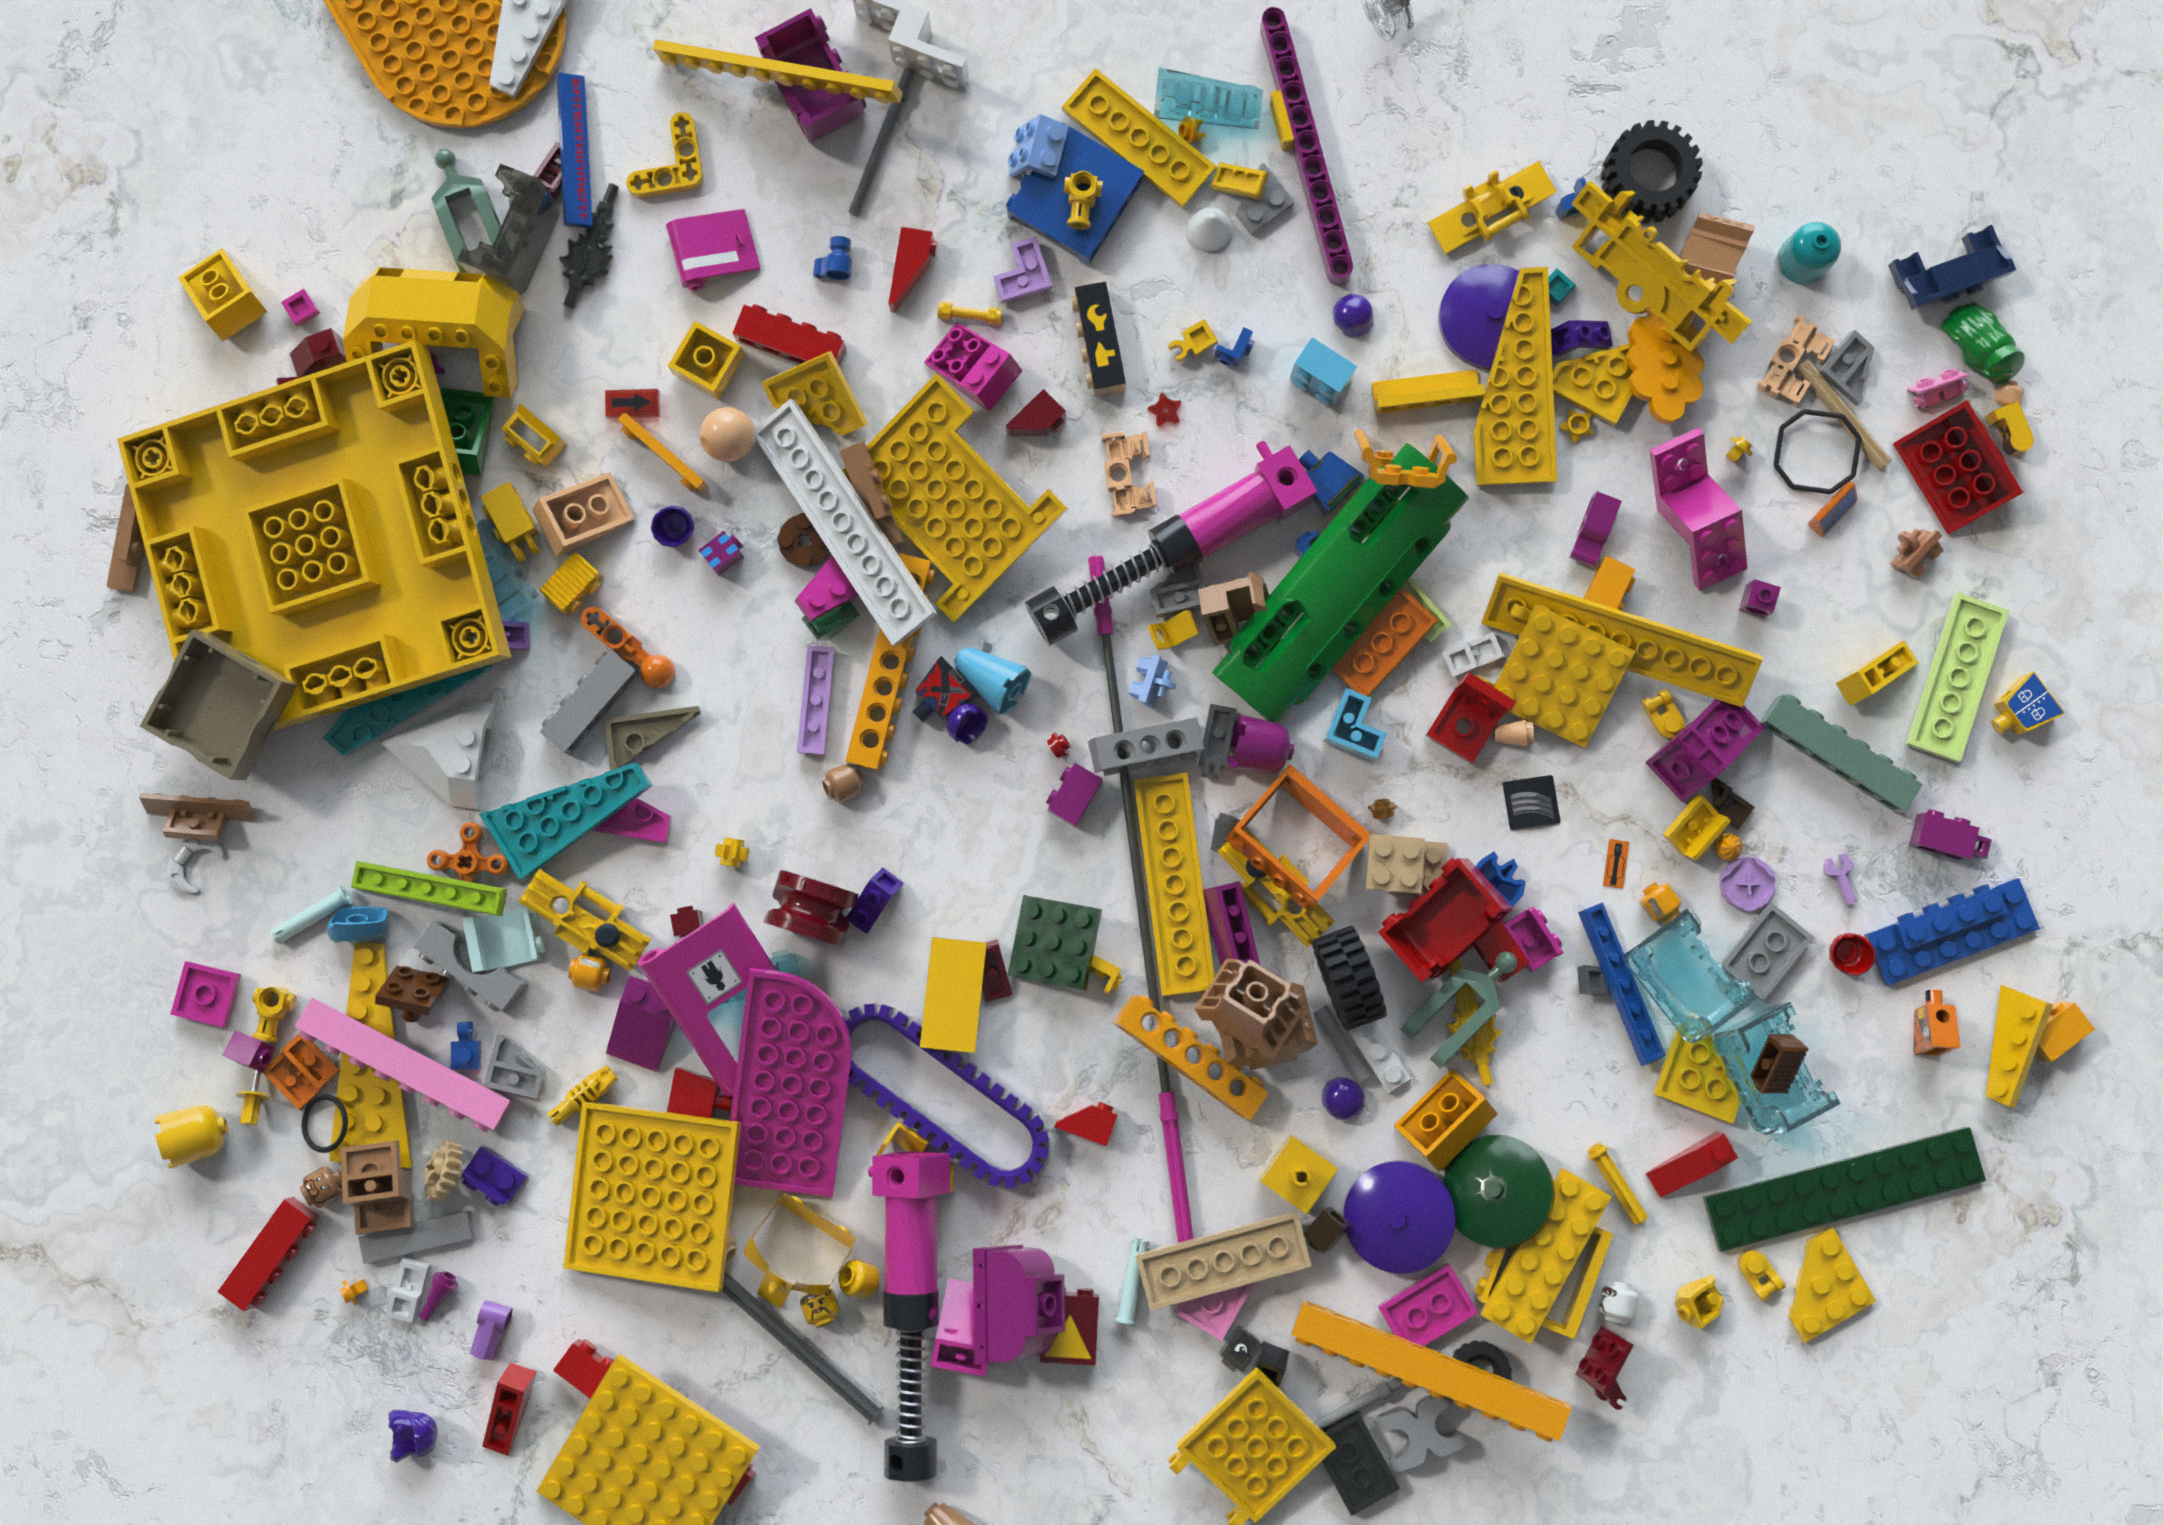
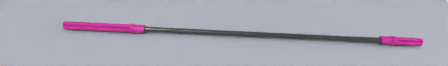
M1103 556L1089 557L1088 564L1092 581L1094 580L1093 575L1096 578L1103 575L1102 570L1105 571ZM1106 597L1103 604L1095 603L1093 613L1096 618L1098 636L1102 638L1115 734L1123 732L1111 642V635L1114 634L1111 616L1112 607L1110 606L1109 597ZM1117 746V756L1124 760L1126 752L1122 747ZM1128 767L1119 768L1148 995L1149 999L1155 1003L1153 1008L1160 1012ZM1157 1057L1161 1093H1158L1161 1113L1159 1116L1163 1127L1176 1234L1179 1243L1194 1238L1175 1093L1170 1089L1167 1063Z

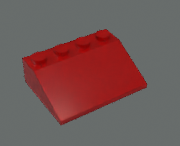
M1970 400L1962 402L1893 443L1948 535L2025 492Z

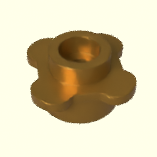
M1377 799L1373 801L1374 804L1368 805V809L1372 812L1374 819L1393 817L1394 809H1397V805H1394V802H1390V799Z

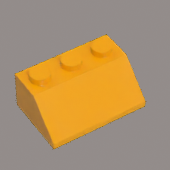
M1451 1069L1393 1126L1423 1158L1440 1172L1498 1114L1483 1095Z

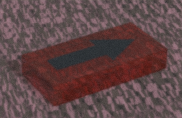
M659 389L605 390V417L619 418L623 413H627L631 418L660 417Z

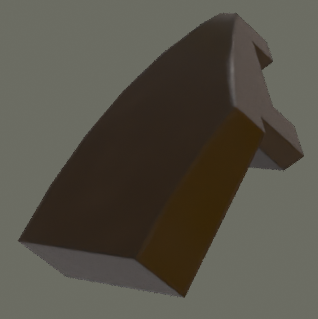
M1716 777L1711 781L1714 808L1719 814L1727 816L1731 820L1729 825L1739 830L1755 807L1732 792L1733 788Z

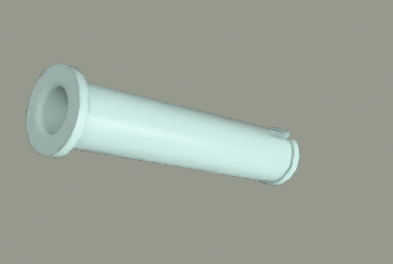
M338 886L337 891L276 928L271 929V935L276 934L277 936L273 937V939L278 944H282L346 904L351 905L352 898L343 886Z
M1132 1238L1118 1317L1114 1318L1116 1322L1136 1325L1134 1316L1142 1280L1136 1254L1147 1252L1148 1244L1150 1243L1148 1240Z

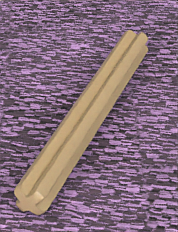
M1809 360L1800 364L1796 371L1804 380L1810 382L1809 387L1827 409L1832 413L1845 415L1861 435L1860 449L1873 465L1880 470L1891 461L1889 456ZM1836 418L1856 443V438L1841 419Z

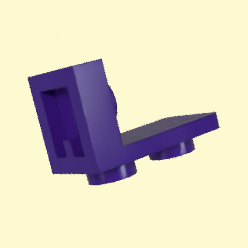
M1569 320L1551 329L1552 356H1562L1577 348H1610L1613 346L1607 321Z
M882 867L869 880L858 897L857 903L846 916L849 922L867 934L888 902L900 891L904 883Z

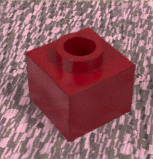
M693 906L677 908V914L670 915L674 937L687 936L704 925L702 911L694 910Z

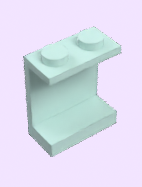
M524 905L522 908L503 912V916H472L462 919L472 973H482L543 959V952L546 951L543 937H539L537 926H540V916Z

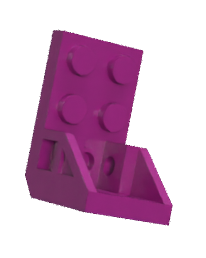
M1714 699L1692 722L1679 731L1645 763L1679 800L1684 802L1724 771L1765 727L1744 705L1739 707Z

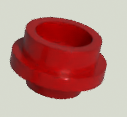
M1056 732L1051 734L1047 744L1057 758L1070 755L1068 749L1071 748V745L1063 734L1058 735Z

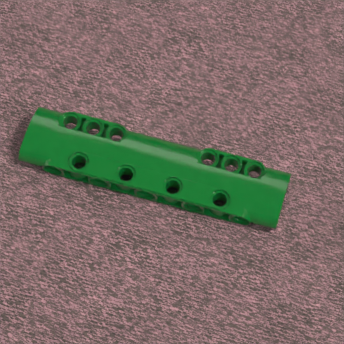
M1408 443L1390 461L1392 465L1401 466V470H1412V467L1420 466L1429 468V473H1437L1438 467ZM1447 475L1445 482L1435 488L1415 487L1406 484H1378L1369 477L1265 599L1267 611L1258 609L1259 613L1254 612L1233 637L1230 643L1231 654H1226L1212 671V674L1237 693L1267 721L1278 723L1293 705H1299L1308 698L1446 536L1451 527L1450 520L1469 499L1467 494ZM1408 487H1411L1405 493V495L1399 500V502L1394 506V508L1388 513V515L1382 520V522L1377 526V528L1371 533V535L1365 540V542L1361 543L1366 538V536L1371 532V530L1377 525V523L1383 518V516L1388 512V510L1394 505V503L1400 498V496L1405 492V490ZM1302 612H1304L1303 615L1297 620V622L1292 626V628L1286 633V635L1280 640V642L1275 646V648L1269 653V655L1256 669L1255 667L1263 659V657L1275 645V643L1292 625V623L1297 619V617Z

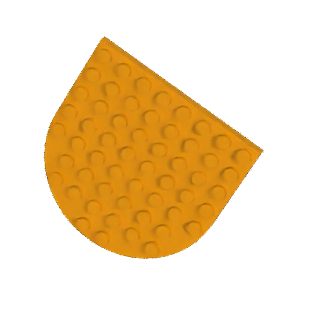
M323 0L368 76L384 97L399 110L417 120L447 128H472L500 121L525 107L545 88L560 62L566 40L567 22L564 6L516 99H513L492 89L489 85L503 0Z

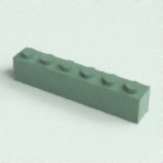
M1783 694L1774 699L1760 721L1765 729L1894 813L1905 812L1923 785L1916 780L1917 776L1906 769L1900 770L1892 765L1894 762L1889 757L1883 754H1875L1869 750L1870 746L1866 742L1852 739L1846 735L1847 731L1841 726L1831 725L1823 720L1824 716L1818 711L1804 708L1800 705L1801 701L1790 694Z

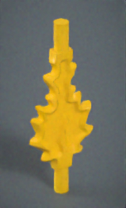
M1460 959L1450 967L1452 971L1450 978L1462 968ZM1467 983L1455 995L1457 1004L1454 1007L1458 1009V1012L1451 1013L1455 1018V1023H1446V1027L1452 1035L1479 1007V1001H1475L1476 991ZM1496 1014L1459 1050L1463 1052V1060H1472L1474 1065H1477L1482 1085L1493 1083L1488 1062H1490L1489 1055L1497 1051L1493 1043L1502 1033L1501 1030L1496 1029L1494 1026Z

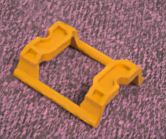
M1362 429L1354 431V437L1361 450V459L1368 463V474L1378 484H1406L1415 487L1435 488L1445 482L1450 464H1454L1457 461V456L1443 435L1438 434L1434 437L1427 454V458L1435 464L1439 451L1442 453L1437 473H1429V468L1420 466L1412 467V470H1401V466L1390 463L1395 457L1393 456V451L1377 450V454H1374Z

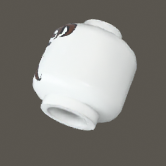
M1614 1281L1613 1286L1607 1285L1603 1287L1599 1310L1605 1315V1320L1626 1324L1627 1320H1632L1635 1317L1638 1295L1630 1290V1284Z

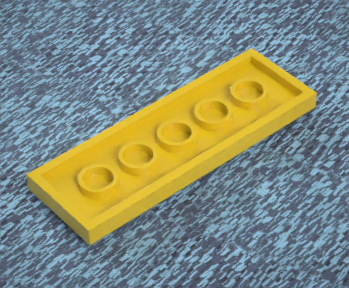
M1096 68L1062 106V111L1109 150L1144 171V178L1182 209L1216 171L1217 166Z
M1562 1167L1554 1179L1555 1198L1548 1221L1538 1234L1516 1247L1480 1313L1483 1317L1529 1344L1535 1338L1612 1197Z

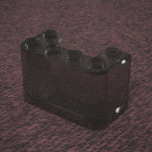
M500 163L495 176L504 185L503 195L509 198L510 208L493 246L480 241L479 247L475 250L468 251L462 248L457 261L467 273L486 274L521 295L527 290L558 221L560 208L542 180Z

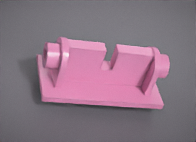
M1958 369L1945 370L1937 378L1928 377L1916 381V385L1908 387L1907 391L1916 393V397H1913L1915 407L1925 408L1941 402L1939 392H1942L1944 400L1964 394V391L1968 389V384L1963 378L1970 375L1960 372Z

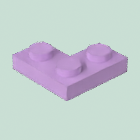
M1037 237L1012 243L1011 248L1018 269L993 276L1001 304L1052 289Z

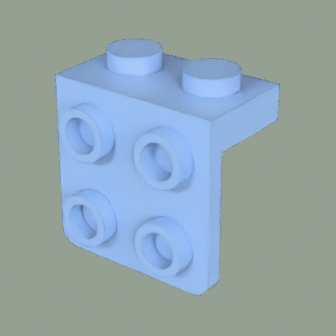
M1040 114L1019 126L1014 135L1015 149L1011 152L1007 163L1010 167L1008 174L1014 177L1030 169L1050 178L1055 177L1069 125Z

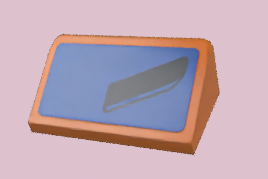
M1848 482L1841 487L1808 522V526L1820 537H1823L1857 502L1858 497L1855 483Z

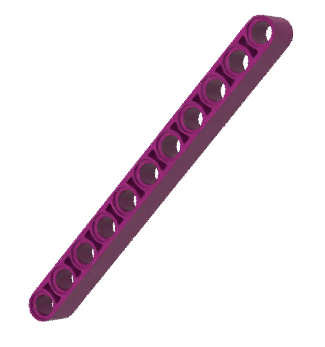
M1270 7L1262 15L1260 25L1262 40L1276 91L1281 90L1294 136L1292 150L1325 272L1331 284L1342 286L1349 281L1353 270L1351 254L1286 16L1280 8ZM1276 21L1279 25L1272 27L1267 22ZM1282 45L1285 50L1277 51L1274 49V46ZM1283 69L1290 70L1292 74L1289 76H1285L1281 74L1280 71ZM1296 94L1299 99L1290 100L1287 98V95ZM1301 118L1305 121V124L1297 125L1293 120ZM1309 143L1312 149L1305 150L1301 148L1300 144ZM1314 167L1319 173L1312 175L1306 169ZM1322 192L1326 198L1319 200L1313 194ZM1329 217L1333 223L1329 225L1323 224L1320 218ZM1334 241L1340 248L1336 250L1330 249L1327 243ZM1341 266L1347 273L1339 275L1333 268Z

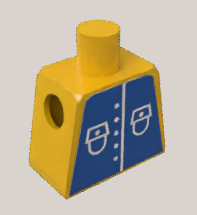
M2032 671L2019 677L1994 703V707L2000 715L1991 721V725L1999 734H2003L2011 728L2016 735H2019L2060 717L2065 712L2037 674Z

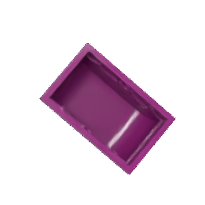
M1023 1245L973 1248L974 1364L988 1365L1046 1354L1054 1344L1056 1333L1065 1332L1064 1274H1055L1051 1258L1045 1251L1039 1248H1023Z

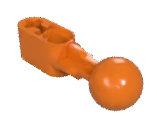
M589 607L583 611L581 615L582 625L625 661H633L641 668V678L647 686L653 689H662L671 684L675 677V667L669 658L663 655L651 656L642 649V642L604 610L598 607ZM592 614L596 616L600 614L598 617L599 621L607 625V627L603 629L596 624L590 625L592 623L590 616ZM614 630H620L623 634V639L619 644L613 645L609 639L610 633Z

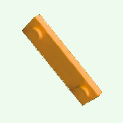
M623 413L617 419L623 426L621 431L632 441L637 438L682 477L680 482L689 491L693 492L696 489L702 494L708 488L701 477L627 413Z

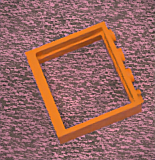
M1289 764L1225 839L1235 851L1241 852L1247 857L1256 869L1263 871L1269 876L1275 886L1284 889L1293 897L1296 904L1309 911L1368 842L1369 834L1371 833ZM1280 787L1350 846L1349 850L1314 892L1243 831Z

